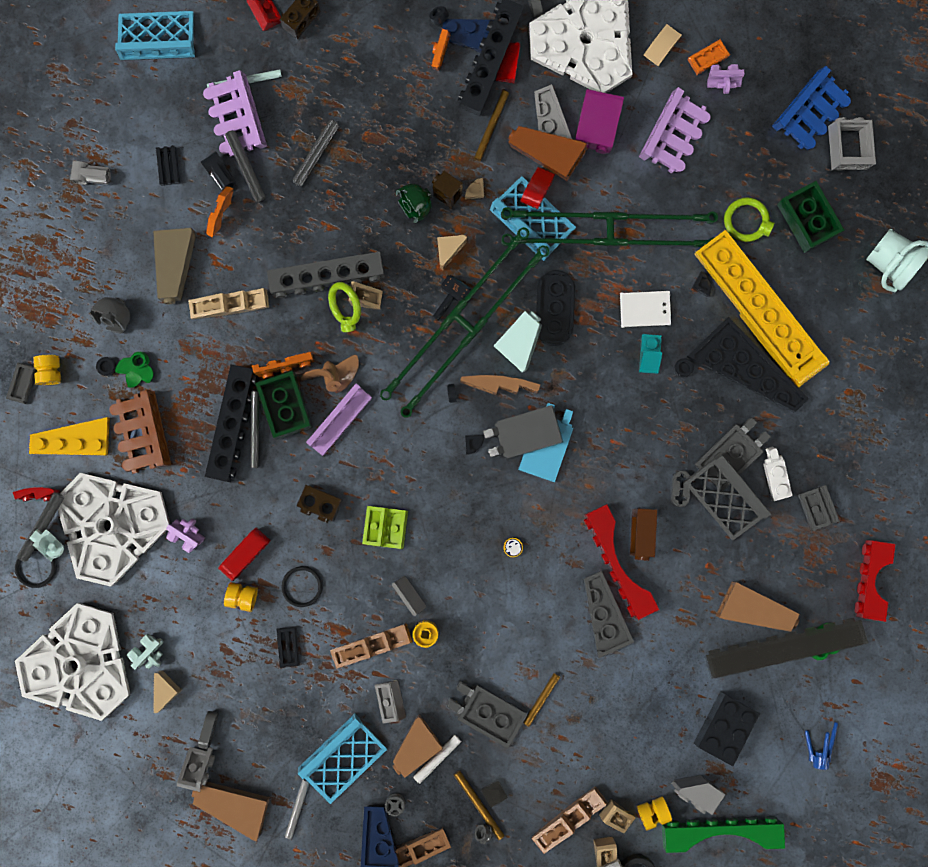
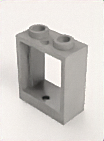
M842 117L835 119V122L828 126L832 170H867L876 164L872 120H864L862 117L847 120V118ZM841 131H859L861 157H843Z

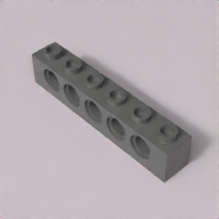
M380 252L267 270L270 293L272 296H276V298L287 297V294L291 293L303 295L309 290L321 292L336 282H344L346 284L357 282L362 284L363 281L370 280L371 283L381 281V278H385ZM367 266L369 270L367 273L362 274L359 272L360 267ZM343 269L350 270L348 276L342 277L340 275ZM325 272L331 273V277L328 280L322 279V275ZM307 275H311L312 281L309 283H304V277ZM292 278L294 280L291 286L284 285L287 279Z

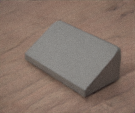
M405 576L392 584L413 616H416L426 608L425 603Z
M398 680L375 684L382 723L396 722L406 718Z

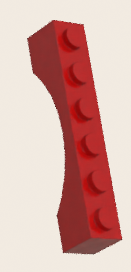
M605 504L584 514L586 517L584 523L588 530L592 529L595 535L592 539L596 547L600 546L603 552L601 557L605 565L609 564L612 570L609 572L614 582H618L620 586L618 592L623 600L626 599L629 604L626 608L630 616L640 620L658 611L659 608L651 592L634 583L625 574L618 562L613 543L616 521L608 505Z

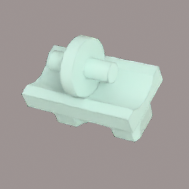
M37 529L30 537V540L34 542L33 546L51 562L54 558L60 557L64 551V546L47 530L42 533Z
M146 634L140 640V643L147 649L142 653L137 647H134L127 654L132 662L131 667L134 670L137 667L140 668L147 660L149 661L145 664V667L148 669L152 665L159 667L162 664L159 658L163 654L160 651L155 655L153 653L164 641L161 638L156 639L152 635Z

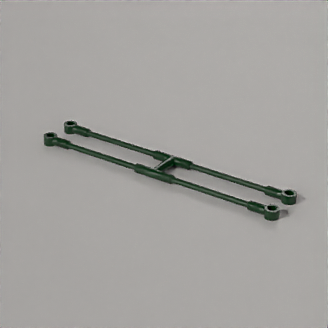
M505 207L501 211V217L504 220L526 217H576L606 220L607 238H526L519 244L567 243L603 246L679 245L703 247L714 237L709 240L694 241L614 238V220L676 219L704 221L708 224H713L718 220V214L714 211L708 214L693 215L627 214V212H526V210H512L509 207ZM508 211L510 216H505L503 212ZM709 215H712L714 220H710ZM508 233L504 234L501 238L502 245L506 247L509 243H506L504 238L508 237L510 242L515 238V236Z
M523 227L517 231V235L509 243L505 252L470 293L451 311L442 324H440L441 327L401 374L394 378L387 388L381 390L380 397L383 400H389L392 392L401 383L400 381L443 330H446L454 320L469 332L461 341L460 346L419 394L415 395L406 406L401 408L400 412L403 417L408 418L411 416L412 410L421 401L420 398L462 349L467 347L481 331L491 315L526 274L543 257L548 256L549 248L547 246L538 247L537 253L529 261V265L475 326L460 315L462 310L468 305L467 302L507 255L523 239L528 238L529 230ZM521 230L526 231L525 237L520 235ZM541 248L546 249L545 255L540 253ZM384 391L389 392V397L384 398L382 393ZM405 408L410 410L408 415L403 414Z

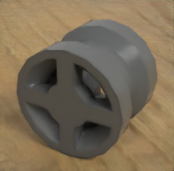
M393 793L388 796L385 809L389 815L399 816L404 811L405 798L399 793Z

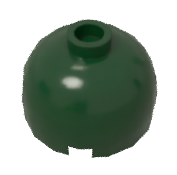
M414 183L404 185L396 190V196L399 194L401 198L398 202L409 219L411 217L415 219L414 223L421 221L428 215L431 209L430 198L432 196L427 188L424 189L422 186Z

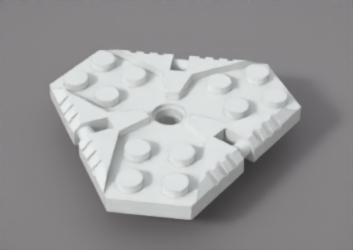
M566 0L565 4L557 5L529 23L531 60L561 75H564V73L571 75V80L590 90L603 93L609 92L632 77L631 41L628 38L630 33L628 0ZM571 10L572 14L569 15L567 11ZM582 40H588L590 43L585 44ZM570 62L576 65L575 68L569 66Z
M79 473L60 493L64 496V500L58 508L64 534L69 535L70 541L67 542L77 579L111 587L114 586L139 560V556L142 553H146L167 531L166 528L170 524L163 495L159 491L125 483L121 485L117 481ZM117 492H121L120 499L115 498ZM107 520L111 523V528L108 531L104 528V523ZM81 531L82 538L78 539L76 532ZM132 544L137 547L134 551L129 548Z
M82 603L74 605L49 629L51 632L48 635H42L15 660L22 697L54 707L63 705L66 706L68 711L100 721L113 712L131 695L123 658H120L119 654L121 647L114 614ZM57 638L60 642L56 644L53 639ZM107 653H111L112 660H107ZM72 661H75L77 663V670H74L72 668ZM66 692L70 693L69 699L65 698Z

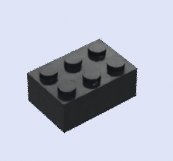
M720 691L694 744L703 751L734 766L760 713Z

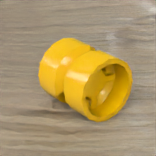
M39 355L33 357L34 369L37 370L34 374L35 385H56L61 383V373L57 371L60 367L58 355Z
M230 582L225 593L224 606L233 609L239 606L242 611L252 612L258 588L248 585L243 588L242 584Z
M430 620L420 621L413 631L414 642L424 648L434 645L438 639L439 630L437 625Z
M663 796L653 799L651 804L645 802L637 805L646 831L656 828L657 823L664 825L672 821Z

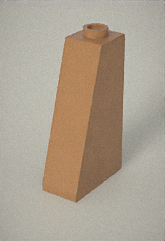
M732 581L715 616L725 620L791 632L792 629L797 627L800 614Z
M207 782L206 786L202 785L200 792L193 790V805L251 840L257 841L259 839L270 797Z

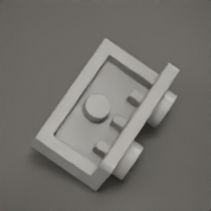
M189 747L177 781L178 787L200 792L202 785L206 786L209 777L207 770L208 767L213 766L215 755H212L213 748L209 747L208 751Z

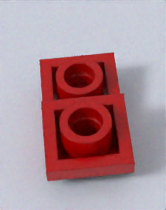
M34 487L12 493L15 500L26 502L35 498L36 500L48 502L53 493L61 492L53 488Z

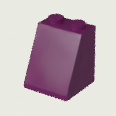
M587 89L575 140L586 143L588 149L596 150L597 153H610L624 97Z

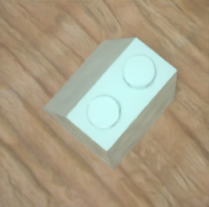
M525 311L494 345L521 372H526L529 367L542 324L539 323L541 319L532 311L530 313Z

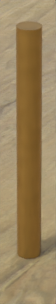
M503 90L475 154L474 159L476 161H481L508 98L509 93Z
M457 771L454 777L487 825L491 826L498 840L504 838L505 835L461 771Z

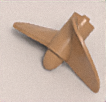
M352 355L337 365H334L331 361H326L322 369H314L304 373L301 376V381L324 376L326 389L339 393L346 389L354 379L359 366L358 356Z

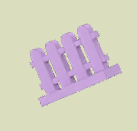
M240 70L233 72L234 79L229 76L226 77V82L217 85L214 82L209 83V88H206L203 92V96L206 99L214 100L215 105L209 108V115L213 118H219L220 124L214 127V133L221 137L224 136L226 141L220 144L219 150L223 154H229L230 157H233L234 154L225 133L231 130L235 132L242 130L243 136L238 138L243 149L247 148L248 151L253 150L252 146L259 149L267 147L247 76ZM228 94L232 95V100L220 103V97ZM237 113L238 118L229 121L225 120V115Z
M679 87L671 93L639 155V158L644 161L651 157L653 158L651 162L654 164L660 162L667 166L670 173L674 171L679 173L685 169V163L680 160L681 156H689L693 153L694 148L689 144L690 139L697 140L702 136L701 129L697 127L698 123L705 124L710 120V114L705 111L706 107L702 105L700 108L691 103L688 96L683 98L684 90ZM682 113L694 119L693 123L691 124L681 118ZM674 129L686 135L685 139L682 140L672 134ZM658 141H660V142H661V144H660V146H659V147H658V146H656V145H657V143H658ZM667 145L677 151L676 156L665 151V146Z

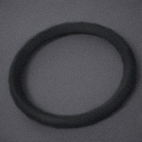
M17 558L15 563V574L18 580L30 588L45 586L51 581L56 570L55 560L53 559L49 577L42 583L31 584L26 582L20 575L19 564L21 560Z
M300 566L291 569L282 580L283 596L287 602L296 607L312 605L318 600L322 592L320 576L309 567ZM296 571H308L317 579L318 592L307 603L294 602L286 593V581Z

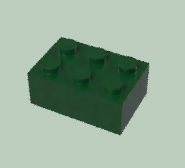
M817 181L784 197L777 204L804 253L829 241L844 231Z
M293 371L255 383L274 439L278 440L313 428L296 374Z

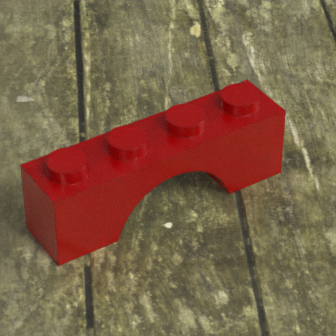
M866 540V543L863 545L862 554L864 559L860 565L861 582L857 586L859 598L855 604L856 617L886 622L888 602L878 594L875 580L878 572L884 566L893 564L896 544Z

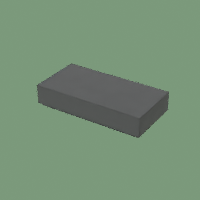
M17 362L6 399L27 404L35 379L34 374L37 372L34 367Z

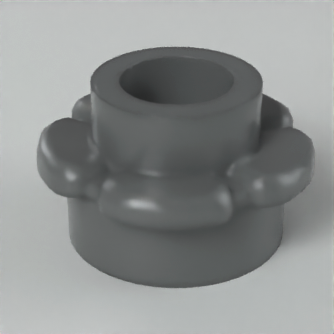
M483 824L476 828L475 838L481 844H486L492 839L493 832L490 825Z

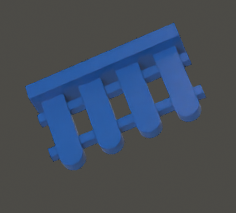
M827 66L819 69L772 125L776 131L782 128L785 129L784 134L786 136L790 134L799 142L798 147L800 149L803 147L807 150L814 148L816 141L812 136L814 134L818 136L824 135L828 130L824 124L825 120L835 121V119L839 118V112L835 108L837 106L845 108L851 102L850 97L847 95L849 92L846 89L842 91L833 82L835 79L832 76L830 78L827 77L831 71ZM824 92L834 101L832 105L822 97ZM812 107L823 115L820 119L810 110ZM801 120L811 129L808 133L798 124Z

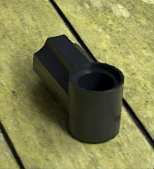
M217 152L201 161L208 174L214 178L222 191L227 186L233 188L236 184Z

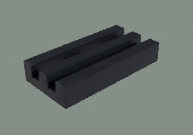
M174 145L171 147L164 146L163 148L156 147L159 184L161 186L180 184L176 147ZM168 152H171L174 180H171ZM162 153H164L167 181L164 180Z
M297 626L277 628L280 668L300 666ZM290 631H292L295 662H292ZM282 632H285L288 663H284Z

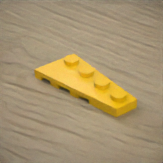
M106 417L30 434L29 454L108 456L110 418Z

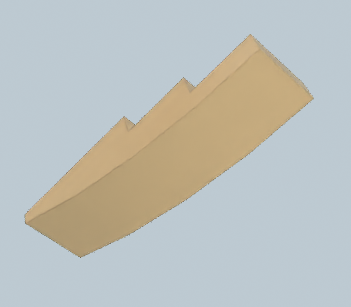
M261 288L247 292L238 291L229 294L220 293L189 300L191 319L224 316L269 308L267 289Z

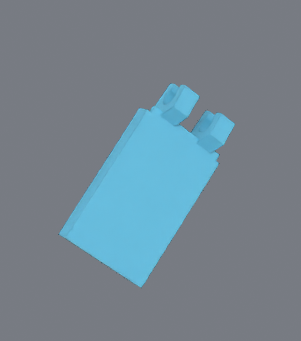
M566 409L562 420H557L563 443L523 454L518 470L555 482L573 431L572 424H569L573 411Z

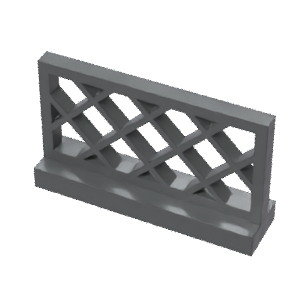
M719 452L714 456V459L690 476L684 483L728 536L735 540L761 519L769 517L771 513L723 454ZM715 464L719 469L718 477L707 476L708 469ZM696 478L704 479L703 489L694 488L691 482ZM707 479L718 480L717 490L706 489ZM721 481H729L731 483L730 492L720 491ZM705 493H715V503H707L704 500ZM719 494L730 495L729 505L718 504ZM733 495L742 496V506L732 505ZM717 507L728 508L727 518L717 516ZM731 509H741V519L730 518ZM745 510L754 511L757 515L752 520H744ZM729 522L740 523L739 530L734 534L729 530Z

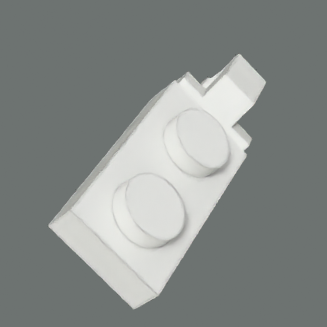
M766 448L768 459H765L763 465L771 499L777 501L791 497V487L782 455H778L777 448Z

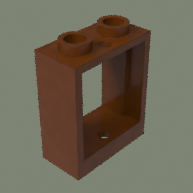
M632 509L630 555L635 556V560L649 561L650 557H655L657 510Z

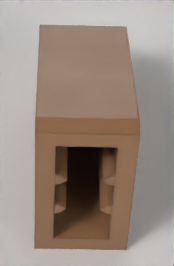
M420 714L416 716L393 759L394 770L398 775L402 774L404 778L443 749V745Z

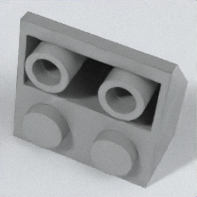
M701 775L673 780L671 783L676 788L674 791L681 799L687 803L691 800L695 808L703 814L707 811L713 815L725 796L716 785Z

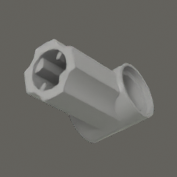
M80 161L72 162L71 182L81 185H87L88 183L108 185L110 182L111 174L108 167L91 166Z

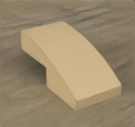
M666 24L643 56L659 67L682 35Z

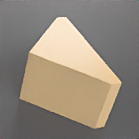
M465 235L437 237L440 268L442 270L445 269L467 243Z
M351 282V288L357 294L361 307L380 309L382 290Z
M164 671L154 673V713L162 711L182 691Z
M612 799L609 800L599 814L605 824L622 833L627 831L635 819L631 813Z
M613 837L593 839L597 867H602L617 859V846Z

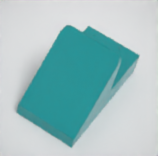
M641 335L639 373H659L662 352H660L662 335Z

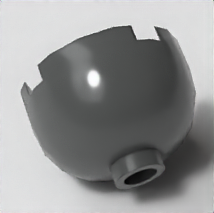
M105 297L97 301L90 311L91 318L97 324L101 325L103 323L107 325L106 329L114 333H123L130 322L129 309L125 305L126 303L118 297Z

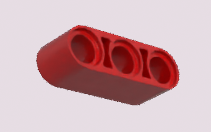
M537 167L520 202L539 209L553 182L555 174Z
M257 527L254 528L221 563L218 569L233 582L271 540Z

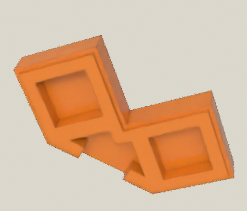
M227 186L217 197L215 212H211L208 218L206 231L208 236L213 237L221 229L223 212L231 205L233 188Z

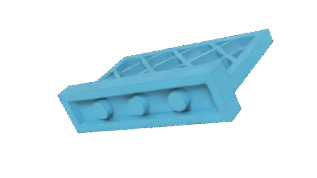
M194 12L119 14L118 43L115 44V50L120 60L195 57ZM169 18L171 20L165 27L160 24L163 19ZM182 18H189V22L184 26L179 23ZM145 19L153 21L148 27H144L141 24ZM124 20L134 21L129 28L124 26ZM176 24L180 30L173 35L169 30ZM157 25L162 30L154 35L150 31ZM139 26L143 31L138 36H135L132 31ZM184 32L189 36V40H179L178 38ZM165 33L171 37L168 41L160 40ZM146 34L152 37L149 42L141 41ZM128 35L134 38L131 42L123 43V39Z
M522 176L504 194L492 202L490 211L515 235H517V231L520 228L524 227L529 230L528 238L555 236V239H558V236H561L559 239H566L576 228L566 217H558L560 220H557V217H554V219H544V217H541V219H531V217H528V219H502L501 211L505 207H509L512 210H528V212H560L545 197L539 209L529 205L517 206V198H522L523 195L517 194V187L520 184L527 187L529 183ZM506 197L514 198V206H507L503 200ZM508 211L503 212L505 216H510ZM531 223H541L542 232L533 231ZM544 223H554L555 232H545ZM557 224H565L569 230L558 232ZM521 230L520 235L525 237L526 231ZM526 243L535 253H537L538 247L547 246L549 248L548 256L561 244L554 243L550 247L547 243ZM541 248L540 253L545 255L546 249ZM548 256L543 257L542 260L545 261Z
M354 713L298 767V775L302 779L305 778L331 804L387 750V747ZM361 728L366 733V740H354V733ZM343 744H352V752L340 754V747ZM354 744H366L365 753H354ZM368 744H377L381 749L376 753H368ZM329 757H337V767H326V760ZM340 757H351V767H339ZM354 757H365V764L362 767H353ZM315 771H323V781H314L310 775ZM325 771H337V781H325ZM339 771H351V777L347 781H339ZM325 785H337V790L331 797L325 792Z

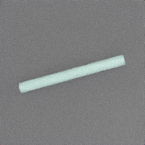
M279 69L249 75L247 79L248 83L279 78L282 77ZM227 80L218 81L214 83L215 85L226 82Z

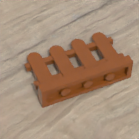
M140 391V394H134V399L127 401L116 399V404L111 405L109 411L112 415L120 417V422L114 425L115 433L124 435V441L119 442L118 450L120 452H127L129 459L123 461L122 468L125 471H132V474L139 473L138 469L150 466V469L171 465L155 391ZM137 411L138 417L126 419V413ZM137 429L142 430V436L130 439V432ZM146 448L147 454L135 457L134 450Z

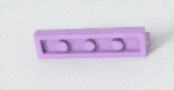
M355 384L306 443L324 456L371 401L372 397L361 389L359 385Z

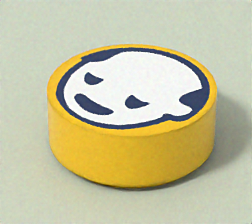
M509 538L505 541L504 552L508 556L517 557L522 553L523 545L519 539Z

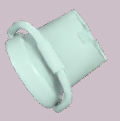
M890 229L866 260L883 273L881 283L884 289L891 292L901 291L928 259V242L921 240L912 242ZM887 277L893 281L894 287L887 285Z

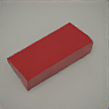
M246 0L263 31L281 23V16L272 0Z
M509 43L497 72L496 81L515 83L520 43Z

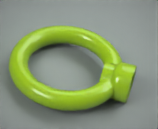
M747 197L734 201L729 205L724 215V225L727 232L734 239L742 242L755 241L763 235L769 237L775 224L770 221L766 206L754 198ZM750 205L757 208L761 213L762 223L756 232L742 234L733 227L732 215L740 206Z
M336 282L329 290V306L334 317L341 323V331L351 332L356 330V324L361 317L360 301L355 291L348 284ZM338 290L346 292L351 299L353 305L352 317H344L338 309L336 303V293Z

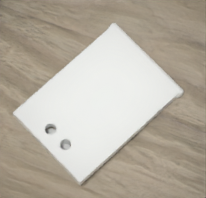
M670 291L620 293L621 328L671 325Z

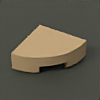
M483 178L477 179L470 184L466 190L465 199L484 198Z

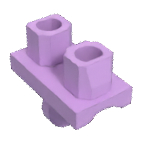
M731 64L727 70H721L719 65H712L707 80V88H723V93L729 94L730 88L741 87L742 78L745 74L744 70H740L738 64Z
M193 518L189 522L184 519L181 521L176 519L172 524H168L166 528L168 530L166 538L174 543L179 538L184 540L182 549L188 553L192 552L205 539L204 536L198 533L199 529L194 526L196 520Z

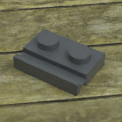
M826 485L798 494L811 531L840 522Z

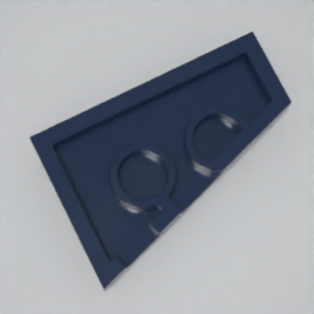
M447 19L443 22L442 29L449 31L451 35L450 43L462 47L466 46L481 53L482 49L479 46L482 38H487L489 32L486 29L490 20ZM497 35L492 37V40L498 43ZM486 53V54L491 55V57L494 58V55H493L492 53Z
M364 807L361 867H400L385 807Z

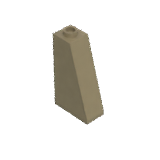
M192 228L153 231L157 296L164 304H175L176 301L182 300L196 238V232Z

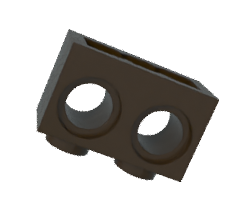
M295 0L280 18L283 29L298 40L321 12L317 0Z
M445 170L441 175L438 173L432 181L433 196L452 209L463 194V183Z
M305 485L297 507L301 508L300 512L309 516L311 513L319 515L317 519L328 523L329 520H335L343 500ZM308 496L315 498V503L311 507L306 505V498ZM326 503H330L333 506V511L330 514H326L323 511Z

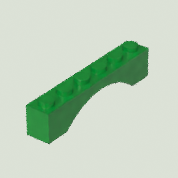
M748 817L746 821L727 818L726 821L719 822L717 819H707L706 822L691 819L687 820V823H679L677 820H672L662 825L663 848L666 853L687 852L691 847L704 839L725 834L748 838L758 843L764 849H785L784 824L777 817H765V820Z

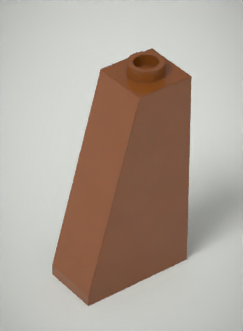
M521 126L513 130L508 138L511 148L568 181L588 149L587 144L584 142Z

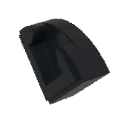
M701 271L691 289L709 297L711 294V284L708 276Z
M465 435L466 455L479 450L483 444L484 435Z

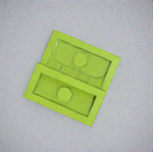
M367 506L362 544L403 549L408 511Z

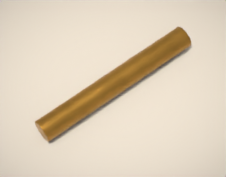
M554 673L525 718L523 723L526 726L530 727L560 679V676Z

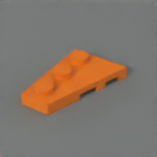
M307 352L287 357L285 362H281V360L269 361L266 366L260 368L258 364L252 365V369L258 377L269 379L274 377L275 373L281 372L284 374L293 371L292 368L299 366L300 368L309 367L315 360L313 354Z

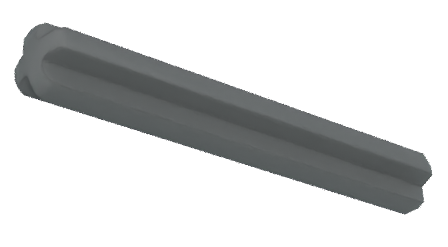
M331 119L293 178V182L296 185L302 186L337 131L339 125L336 121Z
M234 130L225 133L226 139L256 202L263 201L265 195L241 142Z
M53 493L17 555L19 560L23 562L29 560L35 549L33 546L34 542L30 540V537L37 529L42 533L47 529L64 500V496L60 493Z

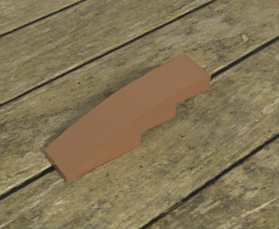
M495 375L464 376L460 380V383L494 395L497 394L498 388L513 394H517L519 388L537 394L541 385L519 378Z
M403 624L334 648L330 652L337 669L413 641L407 624Z
M593 787L532 836V840L545 854L574 834L575 829L590 820L593 814L607 805L606 799L596 787Z
M443 828L395 847L400 867L416 865L451 848Z

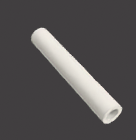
M454 735L443 746V749L435 754L413 778L421 784L462 741Z

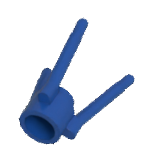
M837 722L834 723L830 742V734L826 732L823 751L817 750L816 754L813 753L809 731H805L809 761L813 762V767L816 769H829L838 727Z

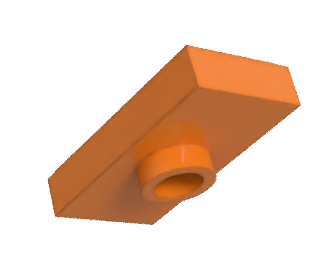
M442 29L438 43L435 42L432 51L434 58L431 67L437 71L441 70L451 36L449 31Z
M720 39L688 57V62L696 75H699L711 68L712 65H716L728 58L730 54Z

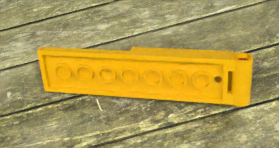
M726 230L694 253L741 313L739 316L785 375L788 378L790 377V380L797 387H801L830 364L828 358L813 342Z

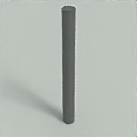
M251 391V468H258L259 393L258 391Z

